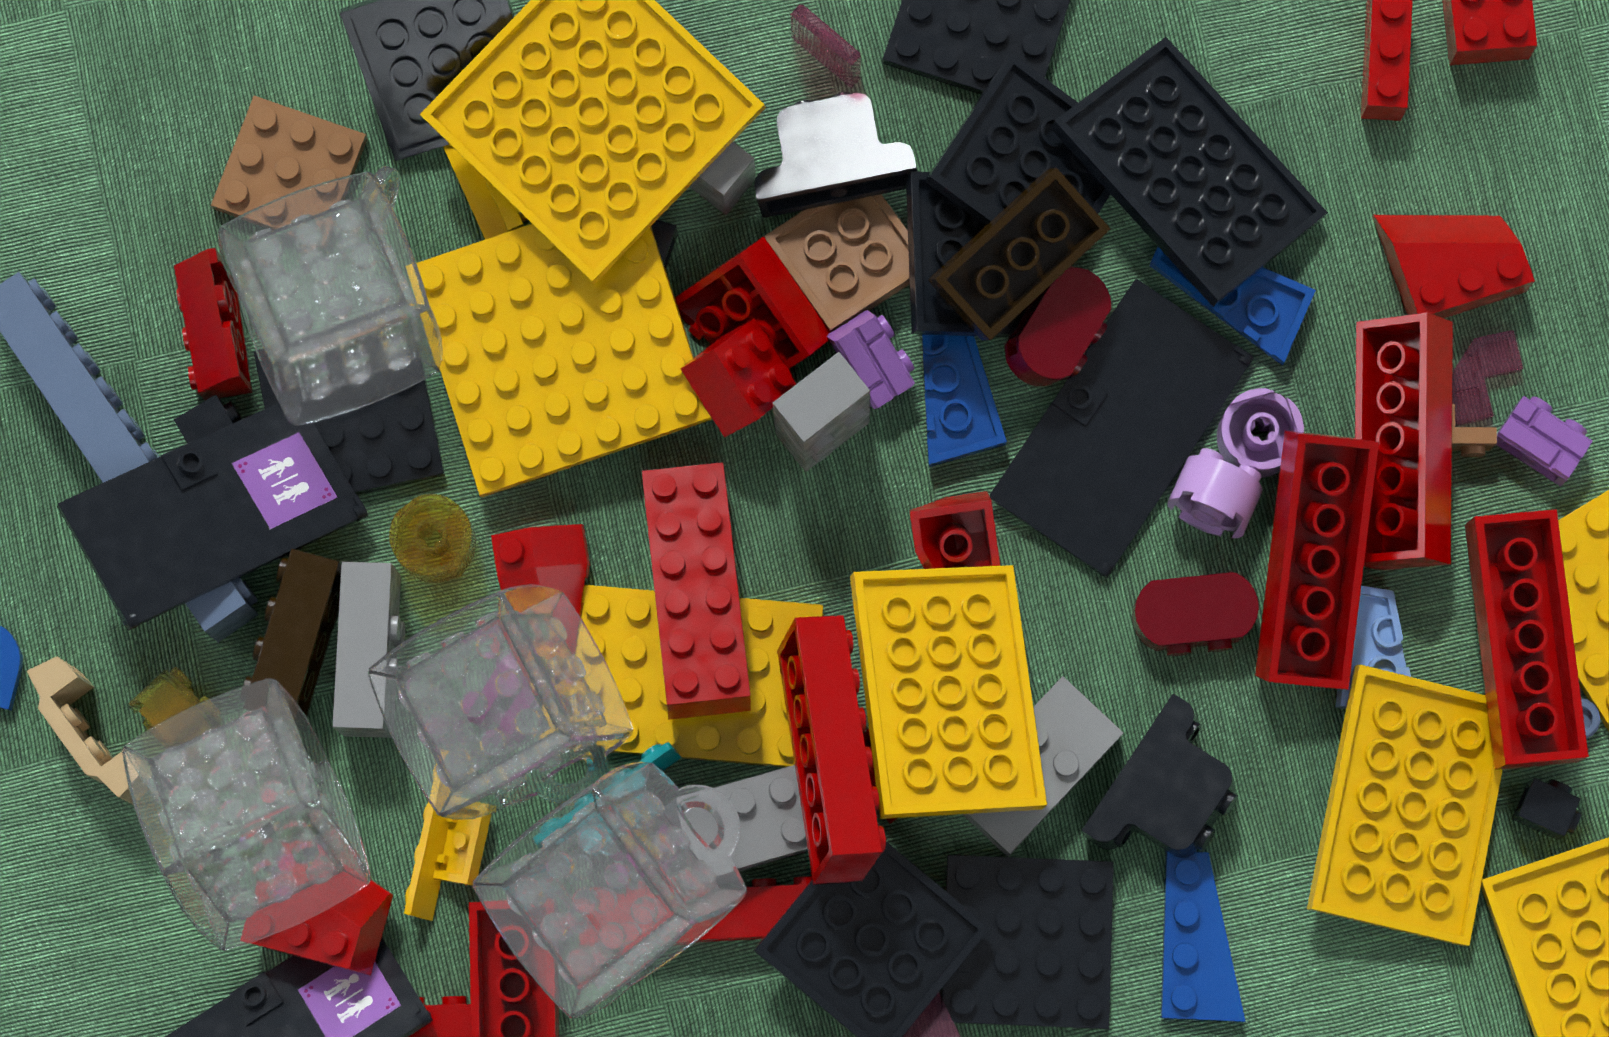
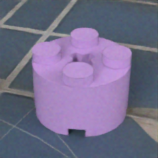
M1267 388L1248 390L1231 402L1220 420L1217 429L1219 452L1224 457V461L1237 467L1240 465L1252 467L1260 472L1261 478L1272 476L1280 472L1285 430L1304 432L1301 413L1290 399ZM1255 426H1258L1260 432H1268L1264 441H1261L1258 436L1253 437L1251 434Z
M1202 448L1199 455H1192L1187 458L1168 500V507L1172 511L1176 505L1182 510L1179 518L1201 531L1220 537L1224 530L1234 531L1232 538H1240L1244 535L1263 489L1259 483L1262 475L1252 467L1245 465L1237 467L1223 461L1224 457L1217 451Z

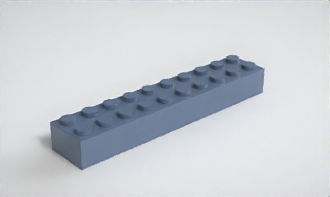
M17 272L1 283V334L101 481L104 483L159 458L158 453L155 449L151 448L147 441L143 444L140 442L146 436L134 418L130 417L125 409L118 410V407L123 405V402L112 386L108 385L102 376L96 378V375L101 370L90 354L84 350L80 343L74 346L73 343L79 340L69 323L62 318L57 310L53 313L51 312L57 306L47 291L40 286L35 278L28 282L20 272ZM240 577L185 603L202 629L218 643L259 615L253 607V604L258 599L248 584Z

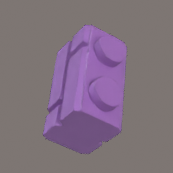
M867 310L830 332L827 338L836 353H841L869 388L870 407L877 409L892 400L894 396L900 395L914 386L915 382L910 372L915 370L905 351L903 349L896 351L891 343L890 338L895 336L885 317L881 315L877 318L876 315Z
M1523 396L1497 432L1496 445L1561 487L1568 480L1593 440L1585 436L1587 430L1581 424L1571 419H1566L1563 422L1551 414L1553 408L1544 400L1534 396L1529 400Z

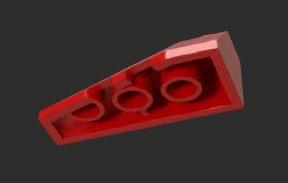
M987 491L949 496L909 510L915 553L924 569L1000 566L992 501Z
M584 525L528 527L491 535L497 577L517 654L525 659L521 666L522 673L531 677L540 668L553 676L548 684L556 689L550 696L567 694L576 649L575 642L579 616H582L584 605L582 602L585 578L588 579L590 569Z

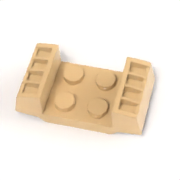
M58 656L29 669L27 673L40 696L39 711L87 776L104 783L118 798L135 805L157 782V779L148 760L141 753L127 747L113 757L100 740L97 742L85 732L90 728L89 723L77 708L73 709L70 705L94 688L92 683L78 669Z

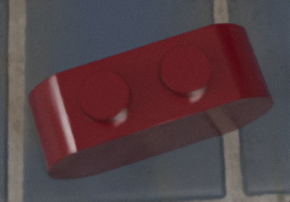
M1071 267L1029 304L1004 344L1007 364L1020 380L1033 386H1048L1069 375L1074 377L1080 372L1088 359L1084 355L1090 343L1095 344L1108 326L1104 320L1111 310V298L1103 281L1089 270Z
M1235 572L1152 580L1141 590L1134 603L1132 623L1137 636L1146 646L1155 651L1166 650L1167 656L1188 655L1192 653L1191 647L1207 646L1208 652L1228 651L1233 649L1232 643L1241 641L1255 624L1259 610L1258 597L1249 581Z

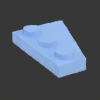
M1361 585L1349 690L1337 689L1336 708L1346 709L1354 666L1365 665L1411 677L1410 669L1406 667L1401 643L1403 635L1393 590Z

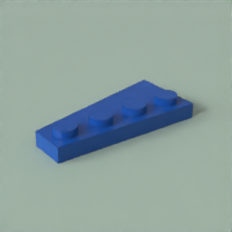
M1157 247L1149 265L1282 366L1316 291L1266 268H1261L1217 305L1212 307L1159 247Z
M922 334L928 468L1006 445L1007 440L974 336Z
M1166 851L1161 1018L1246 1022L1209 853L1195 852L1189 857L1179 858Z

